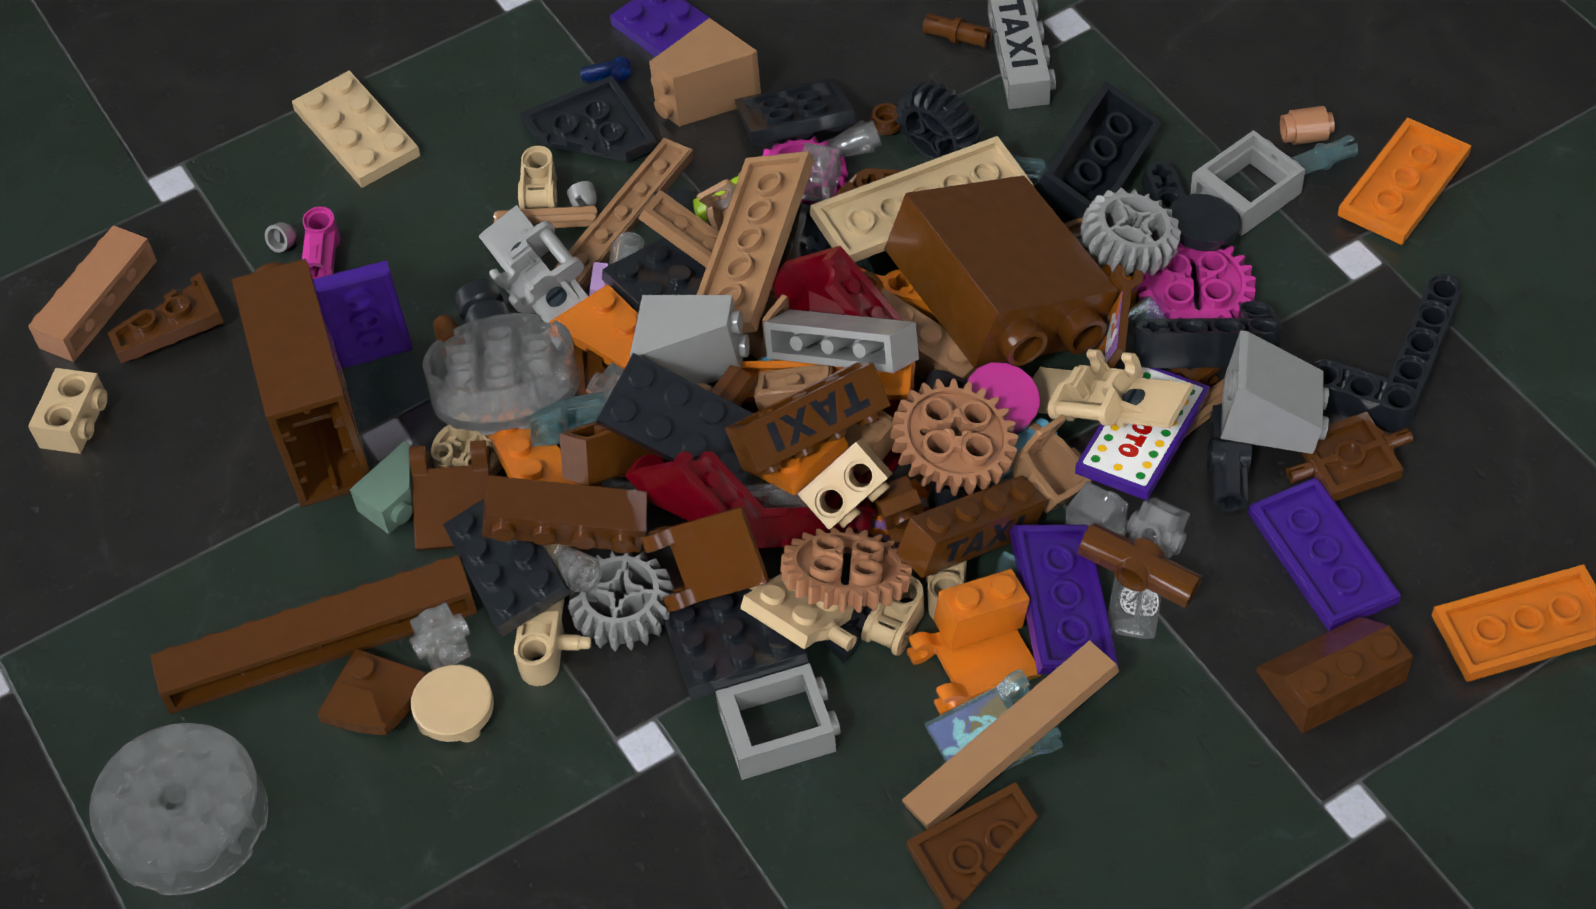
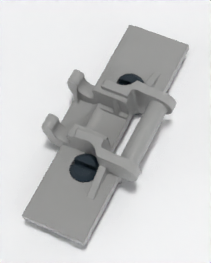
M516 205L479 235V238L505 270V272L499 273L497 269H492L489 273L491 278L498 286L506 289L510 295V303L518 312L525 316L537 313L549 330V321L588 297L575 280L583 271L584 265L579 258L571 255L556 236L555 228L551 222L543 221L534 227ZM548 251H551L561 264L552 271L542 261V256ZM552 332L564 349L574 342V340L564 334L560 337Z

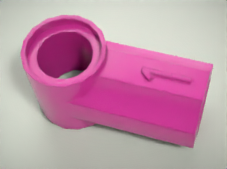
M314 207L308 210L302 219L305 229L302 259L306 258L312 277L316 279L334 274L336 248L340 244L341 238L333 212L326 207Z

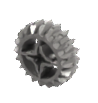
M1120 188L1116 193L1107 190L1103 196L1097 195L1084 213L1080 234L1083 236L1082 245L1088 247L1091 257H1098L1099 265H1109L1111 273L1117 264L1122 265L1123 273L1127 277L1136 270L1142 271L1143 275L1148 273L1152 276L1159 269L1164 270L1176 255L1181 231L1178 229L1179 220L1172 218V209L1162 208V200L1153 201L1150 199L1149 193L1146 196L1138 195L1135 189L1131 193H1126L1124 189Z
M612 550L610 558L603 559L597 555L594 566L584 563L582 568L583 574H574V586L569 587L571 592L568 595L570 600L568 604L569 613L573 617L575 628L578 631H582L583 636L590 637L591 640L595 639V643L599 648L610 642L611 648L615 652L620 644H626L632 651L635 641L640 640L647 645L649 634L660 637L662 632L661 625H664L663 619L668 620L671 617L663 597L671 594L670 591L674 589V585L671 584L669 573L666 569H661L660 563L656 558L648 561V557L644 552H641L636 557H633L632 552L625 553L623 556H617Z

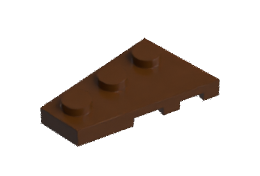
M201 272L190 278L192 284L179 293L173 289L163 296L164 303L153 310L142 309L107 332L121 364L224 323Z
M1014 782L907 840L906 848L943 909H959L1034 826L1038 816L1017 783Z

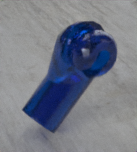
M621 56L612 61L583 66L580 71L581 78L584 83H591L612 75L615 81H623L631 74V63L629 59Z

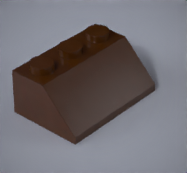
M1359 616L1258 666L1256 672L1303 734L1406 682L1413 655L1389 625Z

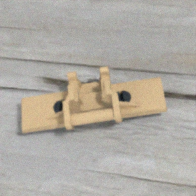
M1088 349L1087 357L1090 360L1091 366H1075L1073 371L1040 367L1032 378L1039 391V413H1047L1051 419H1056L1063 414L1067 421L1081 418L1097 420L1106 426H1112L1116 423L1118 427L1122 428L1128 423L1171 429L1194 388L1192 383L1143 378V370L1135 353L1124 352L1121 359L1125 364V369L1110 368L1106 363L1103 353L1096 349Z

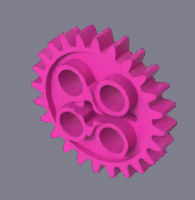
M1178 243L1175 257L1171 259L1169 265L1164 270L1159 269L1154 276L1148 273L1143 275V281L1137 289V296H1139L1138 307H1146V318L1156 316V319L1238 318L1239 305L1246 301H1254L1256 278L1251 276L1252 266L1244 265V255L1233 257V246L1225 250L1197 251ZM1190 263L1195 264L1196 292L1199 294L1198 306L1200 310L1195 309L1194 282L1191 279L1192 267Z

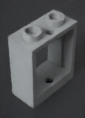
M1253 130L1193 172L1190 194H1209L1222 198L1231 204L1239 214L1240 226L1238 235L1243 236L1302 193L1305 168L1298 161L1291 159L1275 147L1270 140L1263 138ZM1249 164L1277 183L1252 202H1249L1225 183L1226 180Z
M810 663L715 691L719 714L742 780L836 752L835 735L841 734L840 725L835 711L827 712L824 701L828 700L825 683L821 676L814 677ZM806 691L818 727L751 746L740 711Z

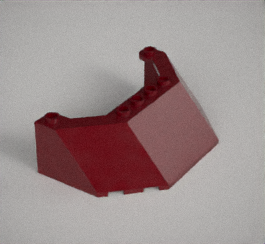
M841 245L785 261L776 273L773 282L775 296L777 299L782 294L788 296L791 310L904 321ZM889 400L891 406L882 411L894 417L901 400ZM891 449L882 460L891 472L897 466L901 453L893 452ZM689 451L681 452L673 462L667 463L656 455H644L639 457L624 475L639 491L647 492V500L650 503L688 521L743 506L758 549L791 546L793 538L802 540V533L816 536V529H821L825 533H831V529L829 530L800 498L798 493L794 496L773 484H768L769 482L751 473H748L742 484L713 451L703 452L696 461L691 460L693 455ZM827 490L825 492L824 499L826 504L832 509H841L843 499L840 493L835 490ZM839 523L833 527L838 529L839 532L845 533L848 524L844 528Z

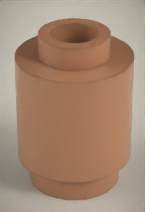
M1324 106L1289 110L1288 114L1281 115L1280 117L1282 140L1284 143L1291 142L1293 145L1327 141L1330 133H1333L1335 129L1332 112H1327Z

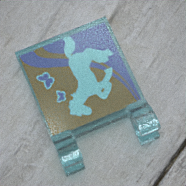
M1022 669L1009 674L997 687L925 723V728L945 762L1014 705L1012 702H1018L1030 691L1028 685H1030ZM1057 726L1004 771L1035 755L1049 754L1060 749L1063 743L1059 738L1061 737V732Z

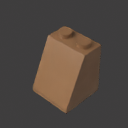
M710 18L649 61L655 109L661 117L670 119L679 127L735 110V99L761 94L757 50Z

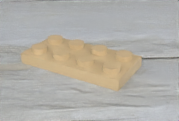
M350 70L292 101L294 111L361 188L420 156L418 146Z

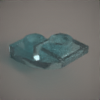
M604 392L564 399L528 415L532 447L560 444L559 433L596 421L605 405Z

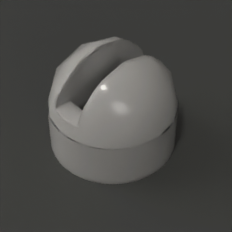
M581 181L573 184L567 190L572 206H595L597 202V193L592 182Z
M279 222L269 226L265 231V241L269 248L275 252H283L291 248L296 242L297 234L290 224Z

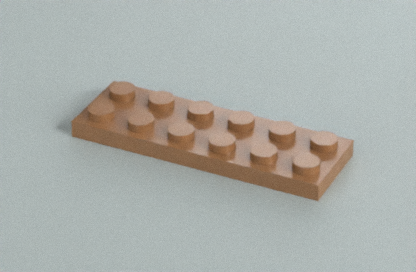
M809 151L746 158L697 292V295H732L736 310H741L743 315V333L757 332L814 164V159Z

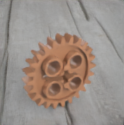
M936 379L933 390L926 383H922L919 393L910 390L907 400L900 401L897 412L894 414L891 423L893 427L890 433V438L895 440L892 451L901 453L899 465H912L908 474L910 477L916 476L919 473L924 476L922 486H926L931 481L936 482V492L938 493L946 485L950 486L953 496L957 495L959 487H964L966 492L971 495L976 484L984 490L988 488L991 481L998 484L1002 474H1007L1017 452L1015 445L1018 440V435L1012 433L1016 425L1015 421L1006 420L1009 409L1002 408L997 410L996 405L999 398L985 399L986 389L984 387L977 393L972 392V384L969 381L963 389L958 388L956 379L951 380L949 387H944L941 380Z
M832 527L831 533H825L821 529H816V536L802 533V540L793 538L791 546L786 545L784 548L780 572H782L781 580L787 582V590H796L795 597L797 598L809 596L808 604L810 605L821 601L824 602L823 607L826 610L832 605H838L840 612H845L847 606L853 607L857 612H861L862 606L867 605L875 611L878 608V603L891 606L892 599L901 600L902 592H908L912 568L896 553L898 548H895V541L883 543V535L881 534L872 538L868 537V530L854 534L853 529L850 527L846 529L845 533L839 532L838 529ZM845 553L851 554L848 585L841 584L843 554Z

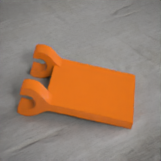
M1018 630L955 650H950L941 632H918L909 636L908 639L912 647L907 649V654L913 665L921 664L936 654L952 682L936 688L939 698L934 700V704L941 716L955 712L971 700L1041 677V674H1037L1035 660Z

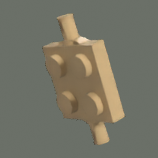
M782 573L773 579H769V582L749 588L752 591L744 595L740 609L803 649L817 641L831 640L846 651H849L857 641L855 635L840 627L851 619L853 607L847 606L845 612H840L838 605H832L827 610L824 609V602L821 601L810 605L808 604L809 596L797 598L795 597L796 590H787V582L781 580Z

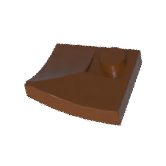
M355 649L318 711L319 720L322 723L354 732L387 735L411 709L413 691L426 673Z

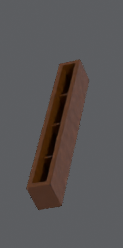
M457 555L448 559L436 560L432 564L411 571L399 572L395 576L374 583H365L355 589L337 595L325 596L318 601L297 608H288L278 614L260 620L247 621L241 626L220 633H211L201 639L180 646H170L161 652L150 655L159 695L169 714L352 655L355 649L364 651L476 614L477 610L460 557Z

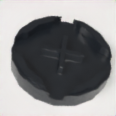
M1194 193L1181 196L1172 202L1169 208L1172 209V218L1179 220L1178 229L1181 231L1179 243L1184 247L1197 251L1219 250L1221 245L1228 243L1229 246L1232 244L1238 234L1240 226L1239 214L1231 204L1222 198L1209 194Z

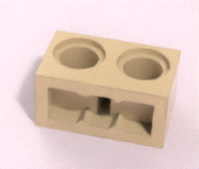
M55 368L28 425L39 448L82 453L86 441L90 440L93 435L94 424L100 411L104 410L107 404V391L104 389L97 373Z
M861 438L801 490L798 495L829 530L837 523L844 528L861 513L856 508L861 501L868 497L873 502L890 487L885 480L893 473ZM856 464H864L870 468L872 472L870 483L863 484L855 479L853 469ZM827 490H835L840 493L843 499L841 509H832L826 504L824 496Z

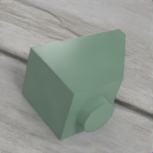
M405 440L350 489L357 511L388 534L393 532L399 525L406 523L414 512L412 473L409 460V447L411 446Z

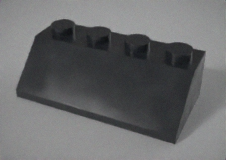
M1105 81L1088 101L1033 184L1034 188L1057 216L1083 218L1086 209L1089 208L1097 195L1103 196L1107 190L1116 193L1121 188L1162 121Z

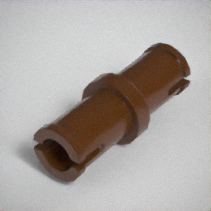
M927 13V18L924 19V34L948 38L950 43L954 44L964 42L985 49L991 43L993 35L991 27L967 23L965 18L961 17L950 19L934 15L933 13Z

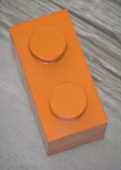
M1008 569L939 591L933 620L950 650H955L1022 628L1030 598L1013 570Z

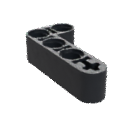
M1260 301L1241 303L1239 305L1238 318L1144 319L1136 324L1133 353L1137 355L1141 367L1145 368L1228 367L1240 330L1250 332L1280 348L1282 324L1274 309L1269 304Z

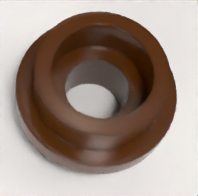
M891 103L877 105L869 116L871 130L880 135H891L898 132L902 126L896 121L898 117L896 113L897 106Z

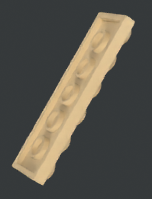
M996 136L812 204L810 216L832 248L841 245L853 261L857 262L885 251V245L905 193L1022 175L1032 185L1033 183L999 137Z

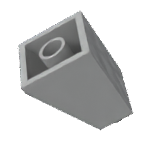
M642 295L630 357L635 353L694 384H709L719 380L730 365L742 366L743 357H748L750 342L749 336L743 334V315L741 310H736L732 295Z
M1240 330L1223 380L1221 439L1313 454L1318 440L1326 438L1329 418L1323 416V410L1326 409L1329 397V388L1323 387V371L1250 332Z

